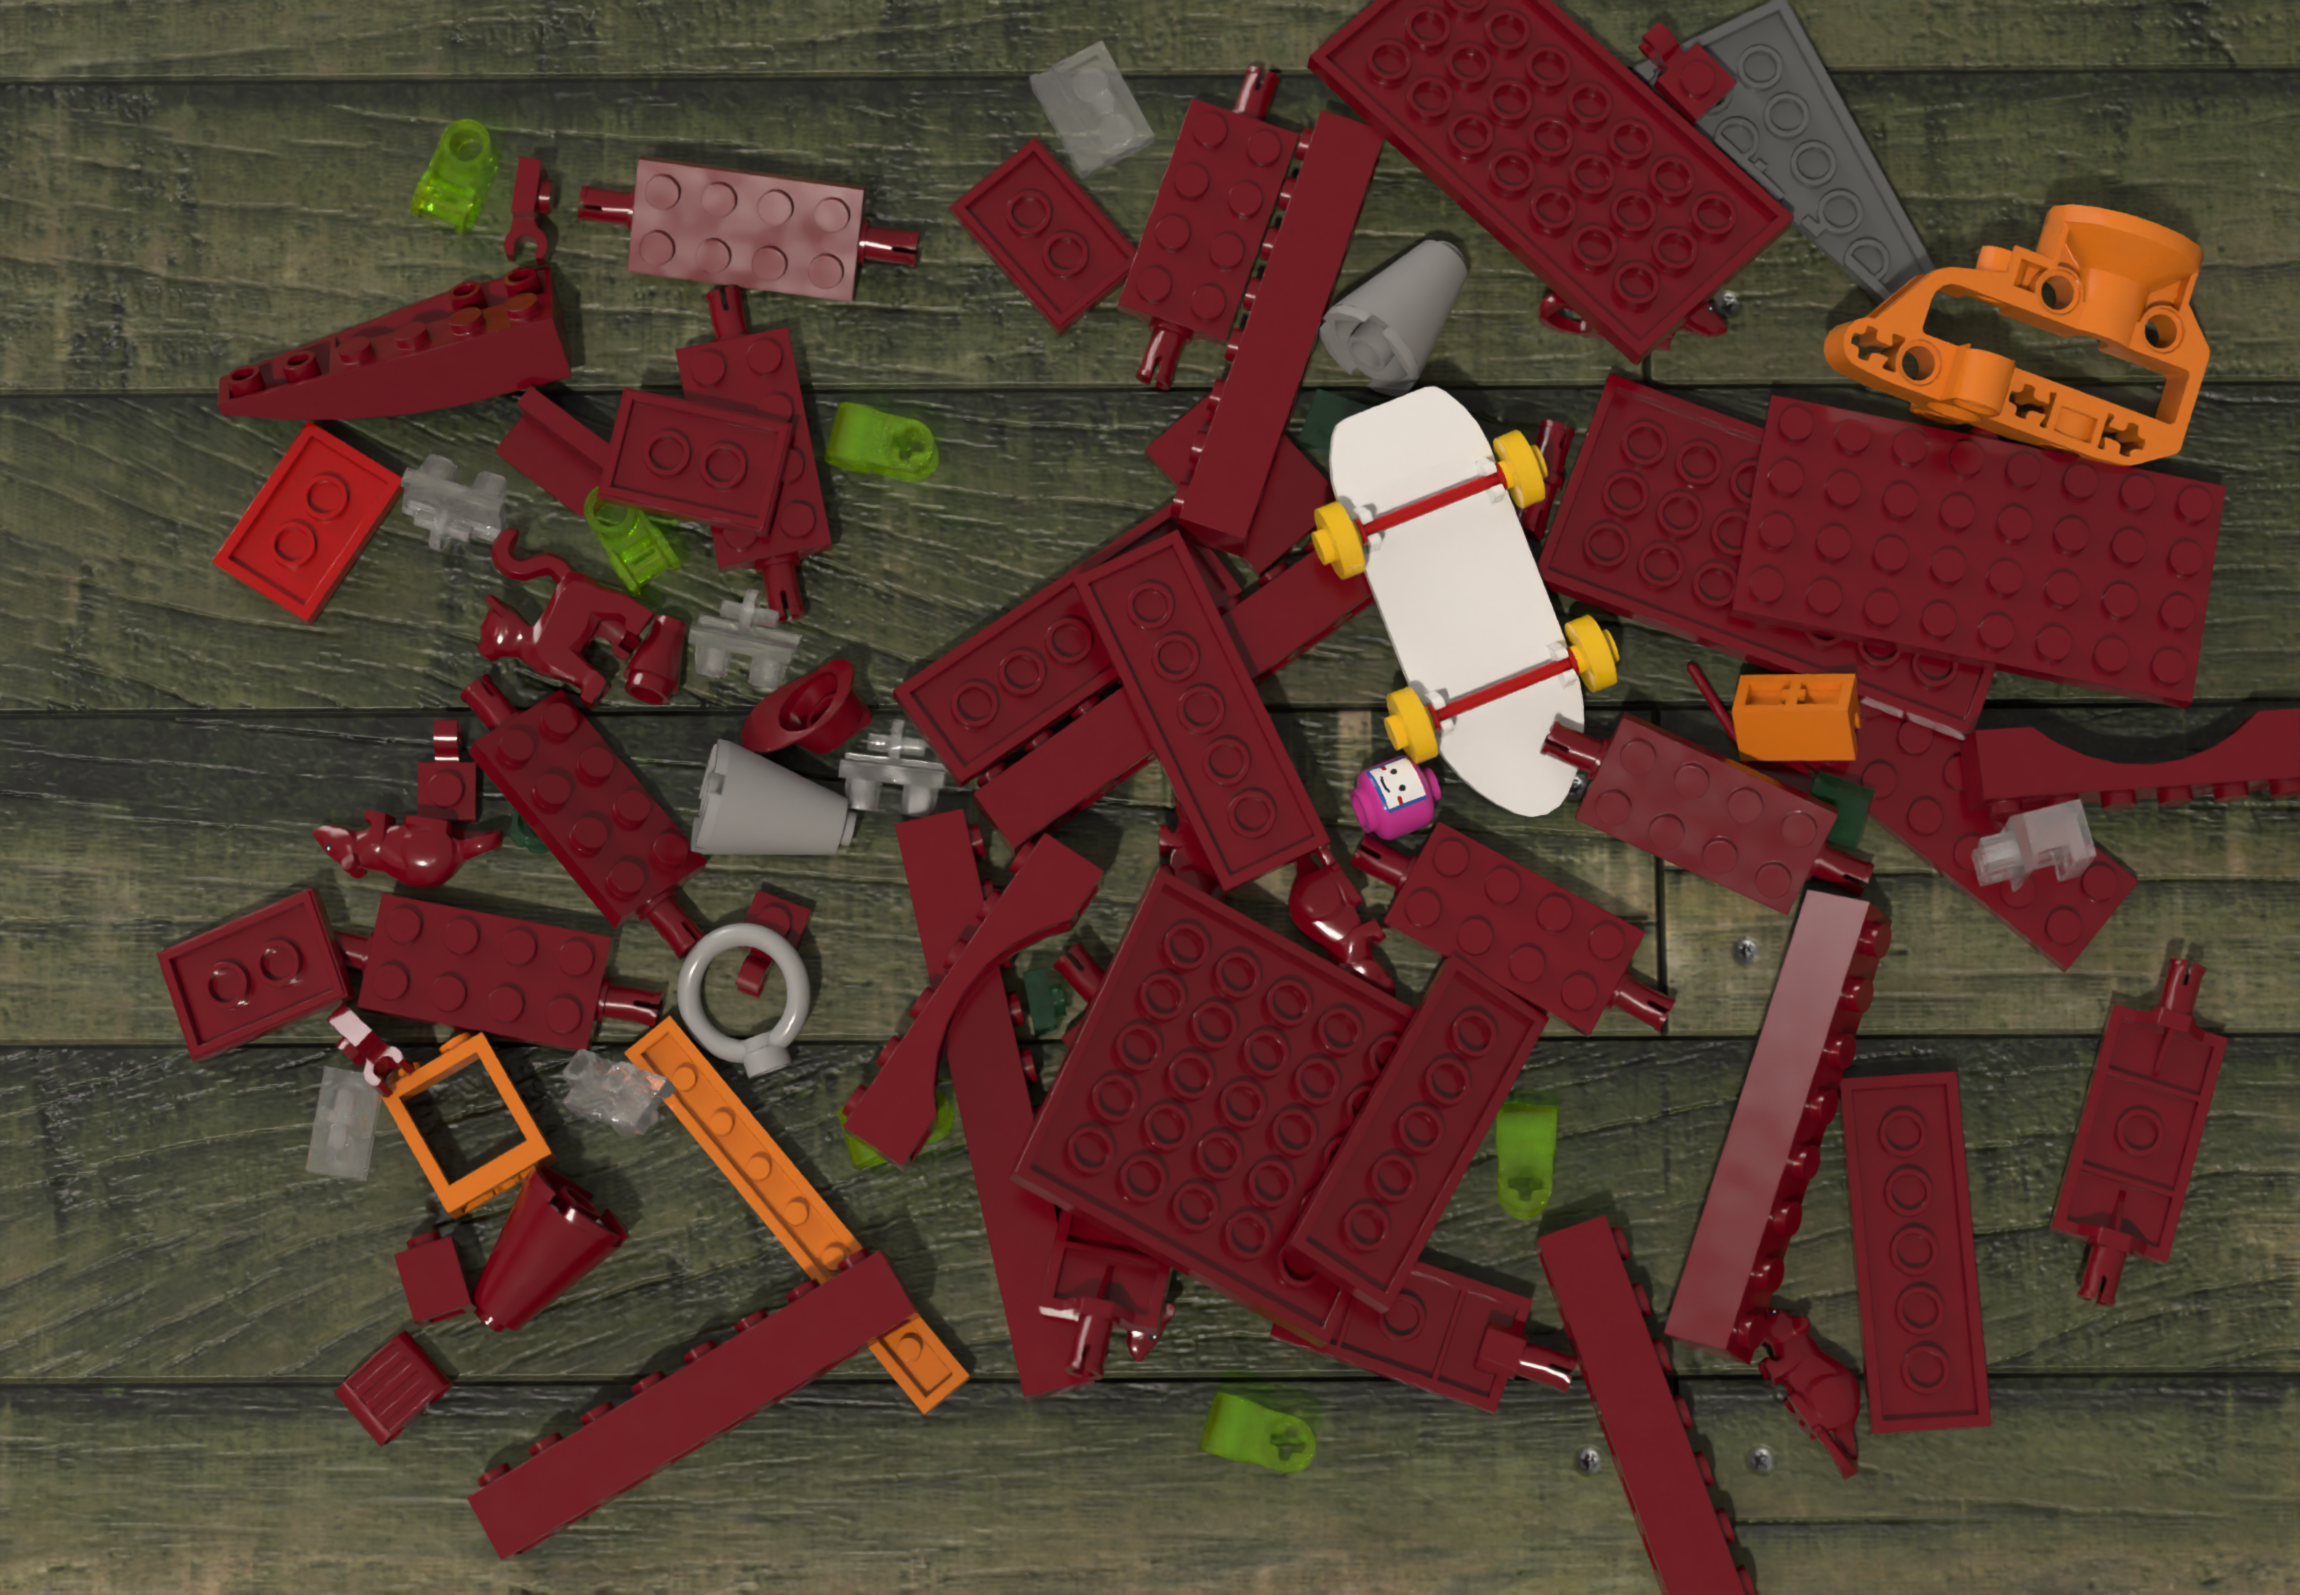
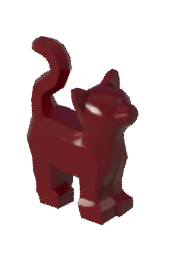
M513 527L502 530L493 541L491 550L495 568L506 578L520 581H528L549 575L557 585L545 611L535 626H531L513 606L494 595L488 594L484 602L489 610L480 626V641L477 652L490 662L502 658L519 659L542 677L571 683L580 689V701L590 709L596 710L609 692L610 687L602 675L585 660L584 654L595 638H601L612 645L613 655L617 659L628 663L640 646L637 637H639L646 626L650 625L654 619V613L625 593L599 585L590 577L577 571L564 557L548 551L534 554L524 559L518 558L514 554V548L519 539V530Z

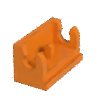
M1856 673L1740 675L1732 708L1740 761L1856 760L1858 746L1855 729H1861V712L1856 687Z

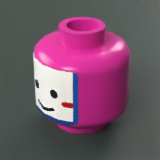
M1398 756L1364 769L1357 778V788L1350 791L1352 807L1362 829L1366 833L1374 831L1379 838L1384 840H1393L1431 824L1435 813L1434 802L1441 799L1440 787L1431 768L1421 769L1408 756Z

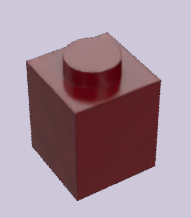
M439 1231L426 1233L406 1242L408 1250L394 1254L414 1323L421 1328L474 1312L478 1307L472 1298L473 1287L460 1244L452 1236L442 1238Z

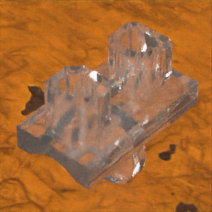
M431 453L418 471L407 467L401 479V487H404L402 513L414 516L415 526L431 531L429 546L432 549L444 551L451 537L467 543L470 542L472 536L493 542L498 534L505 529L506 478L484 471L478 473L472 488L455 483L457 479V465L450 459Z
M748 588L743 604L723 600L721 604L720 617L739 620V622L700 615L697 624H692L690 627L688 643L696 644V673L726 678L730 671L732 653L735 652L753 656L749 683L755 686L778 689L789 664L800 651L802 635L756 626L758 624L777 628L780 611L760 608L761 591Z
M898 719L893 720L890 735L869 733L867 750L888 752V757L846 752L845 757L840 759L839 777L846 778L845 791L846 798L848 799V808L878 811L880 808L882 782L904 784L901 814L919 817L932 816L939 797V791L948 782L949 773L942 763L903 759L904 754L925 757L927 743L924 739L906 737V720Z
M584 1049L576 1052L562 1072L563 1079L572 1088L562 1101L570 1112L610 1124L616 1132L629 1137H635L640 1134L644 1135L650 1125H654L657 1122L658 1111L655 1109L662 1100L671 1097L676 1089L666 1077L640 1070L636 1065L624 1061L617 1063L600 1058L596 1053Z
M328 1066L324 1067L306 1163V1172L359 1181L367 1180L382 1097L366 1082L363 1072Z

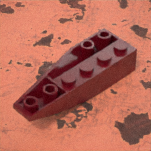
M550 265L537 269L533 267H520L510 271L503 278L488 282H463L451 288L449 292L433 296L257 364L236 368L228 375L222 376L219 379L218 407L221 415L283 420H348L398 416L461 406L526 389L530 386L534 387L572 377L571 350Z

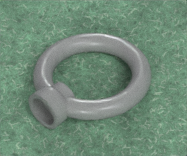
M735 923L711 931L690 950L683 962L678 978V1007L689 1034L710 1054L725 1061L744 1064L749 1079L776 1071L793 1063L788 1046L797 1037L806 1021L811 997L808 973L800 955L784 937L761 925ZM739 946L753 947L768 954L781 969L787 987L785 1010L777 1025L771 1031L746 1040L733 1039L719 1032L708 1020L701 1002L702 978L710 962L721 952Z

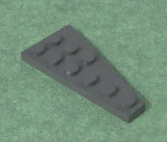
M1772 0L1679 45L1682 51L1686 53L1698 43L1737 82L1734 90L1693 127L1794 216L1792 224L1874 301L1880 305L1913 277L1936 270L1787 0ZM1649 60L1635 66L1632 73L1680 114L1654 87L1656 80L1663 72Z

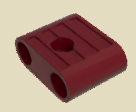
M405 1330L394 1337L345 1380L334 1394L380 1447H384L445 1395L453 1386V1383L410 1333Z

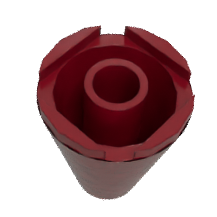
M535 1165L523 1182L472 1293V1298L478 1305L474 1310L475 1315L496 1332L503 1333L506 1328L519 1331L621 1248L630 1236L627 1228L609 1208L601 1216L600 1211L590 1202L593 1195L585 1188L548 1166L543 1165L539 1169Z

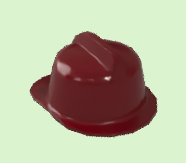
M845 659L832 660L813 673L784 685L767 695L753 708L744 722L741 732L743 746L751 752L762 754L782 749L793 743L816 754H829L838 749L872 721L870 708L864 703L861 695L852 685L855 676L853 665Z

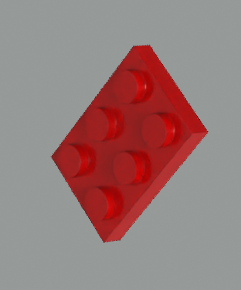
M308 420L218 551L212 563L216 568L309 626H312L407 484L397 474Z

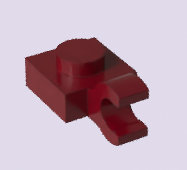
M1660 22L1654 25L1642 37L1644 42L1639 45V50L1663 72L1656 80L1654 87L1692 126L1697 124L1734 90L1737 82L1698 43L1684 53L1673 34Z
M519 157L511 206L512 225L504 241V250L508 260L511 262H516L518 247L524 242H533L537 245L535 259L538 265H545L549 259L550 247L545 234L541 230L543 213L551 214L553 211L556 187L555 180H548L543 161L540 159Z
M434 720L435 762H418L417 816L446 820L452 823H478L479 765L476 762H462L463 726L458 725V720Z
M757 889L743 923L757 924L775 931L784 937L798 952L813 915L812 910ZM739 946L737 948L750 953L743 962L735 982V985H738L737 991L760 999L775 961L759 949Z
M344 1003L326 1019L343 1035L335 1045L360 1069L365 1065L364 1078L366 1082L381 1096L389 1098L393 1094V1091L386 1085V1078L394 1069L402 1068L409 1075L415 1071L413 1063L399 1049L390 1047L382 1041Z

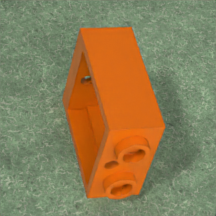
M466 1032L452 1038L439 1048L442 1054L440 1057L422 1067L419 1062H414L415 1071L411 1075L407 1074L402 1068L397 1070L388 1078L390 1083L388 1087L393 1091V1094L389 1098L381 1096L444 1208L455 1220L460 1219L523 1182L535 1165L540 1169L543 1165L549 1167L558 1161L491 1042L483 1032L472 1037L470 1032ZM481 1059L527 1140L451 1184L404 1102L474 1061Z

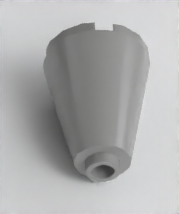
M1425 240L1332 306L1322 318L1325 319V322L1320 327V337L1327 351L1339 366L1349 375H1352L1356 369L1361 370L1372 378L1367 387L1378 393L1390 396L1406 395L1418 382L1467 278V269L1462 253L1449 242Z
M717 739V744H714L701 785L699 817H694L690 848L692 852L701 853L702 855H835L839 844L849 846L856 822V812L847 810L848 799L731 741Z

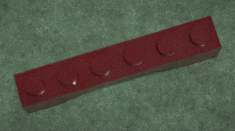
M2300 708L2257 711L2240 723L2222 742L2213 748L2185 759L2157 764H2121L2089 757L2056 743L2034 727L1975 730L1959 743L1968 812L1987 810L1988 818L1991 819L2016 817L2024 813L2023 808L2044 806L2045 814L2060 815L2080 810V804L2101 802L2102 810L2116 811L2137 806L2136 800L2157 798L2158 806L2172 807L2193 802V796L2213 794L2214 802L2216 803L2245 800L2250 797L2249 792L2269 790L2270 798L2272 799L2300 796Z
M1047 833L1043 834L1036 845L1028 841L1021 848L1009 871L1016 874L1003 894L995 889L985 900L976 916V919L982 922L981 926L970 942L961 938L955 944L944 961L943 968L949 972L939 987L934 990L928 986L921 993L909 1013V1016L915 1019L903 1039L894 1035L888 1041L875 1065L881 1068V1071L869 1088L860 1084L842 1110V1114L848 1117L843 1124L846 1134L904 1173L907 1172L939 1125L937 1088L940 1062L950 1030L966 1001L989 974L1016 953L1043 939L1072 931L1105 883L1103 870Z

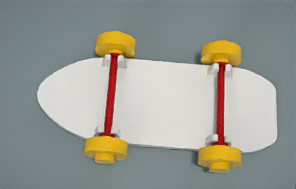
M1436 386L1424 387L1345 418L1335 425L1331 436L1329 467L1336 501L1315 509L1314 517L1317 531L1311 533L1313 544L1323 565L1331 563L1340 579L1345 580L1364 572L1408 684V687L1390 693L1386 697L1390 716L1384 718V725L1393 747L1396 750L1403 748L1406 755L1415 764L1435 758L1439 752L1458 777L1493 804L1514 814L1527 817L1545 815L1562 804L1570 791L1577 772V768L1539 753L1547 734L1549 735V729L1555 719L1570 728L1584 733V703L1578 674L1592 693L1615 685L1617 683L1615 663L1619 661V653L1610 632L1607 629L1601 631L1593 617L1588 614L1565 624L1566 640L1560 628L1510 499L1511 496L1516 505L1522 509L1545 499L1543 478L1548 476V472L1539 448L1536 445L1530 446L1523 434L1518 430H1514L1494 439V457L1482 429L1466 408L1446 391Z

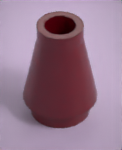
M655 616L651 629L623 672L627 680L624 689L630 696L644 703L666 705L671 695L678 693L684 638L688 629L684 622L671 616Z

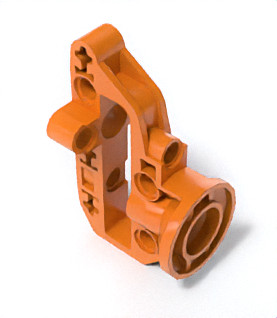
M2068 204L2053 206L2047 212L2035 252L2017 245L2013 247V251L1995 246H1983L1975 269L1947 267L1915 276L1866 317L1837 325L1829 331L1824 341L1823 351L1826 361L1832 369L1865 386L1911 402L1909 411L1926 420L1945 425L1968 423L2034 448L2079 456L2088 460L2127 467L2175 455L2181 450L2210 357L2209 346L2189 305L2204 253L2198 244L2186 236L2158 223L2130 214L2084 205ZM2045 281L2053 287L2056 293V303L2053 309L2048 307L2042 299L2041 290ZM1939 291L1955 298L1963 296L1972 297L2000 308L1999 314L2063 338L2087 336L2101 341L2098 348L2099 351L2164 375L2166 377V384L2155 419L2016 368L2015 360H2010L1999 354L1973 349L1969 343L1957 346L1925 334L1923 332V325L1935 292ZM2148 320L2154 323L2158 330L2159 337L2155 347L2148 342L2145 336V325ZM1858 336L1857 345L1872 352L1880 349L1883 350L1880 354L1869 353L1858 356L1859 347L1851 343L1852 337ZM1906 351L1913 354L1918 362V374L1914 380L1906 375L1902 367V359ZM2011 394H2013V403L2009 402ZM2016 405L2026 409L2032 408V410L2016 414ZM2116 432L2115 440L2106 437L2101 438L2102 435Z

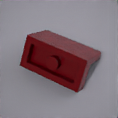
M530 386L517 402L522 417L497 446L496 453L498 457L579 518L585 519L599 503L597 492L609 444Z

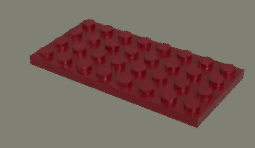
M1375 0L1309 56L1307 68L1366 122L1373 126L1388 142L1635 366L1790 228L1794 219L1790 212L1551 0Z
M1609 373L1537 564L1546 589L1779 674L1856 673V687L1860 703L1960 740H1964L1975 731L1995 670L1730 617L1763 428Z
M1771 395L1767 407L1729 616L2187 709L2193 700L2226 486L2128 466H2117L2088 460L2079 456Z

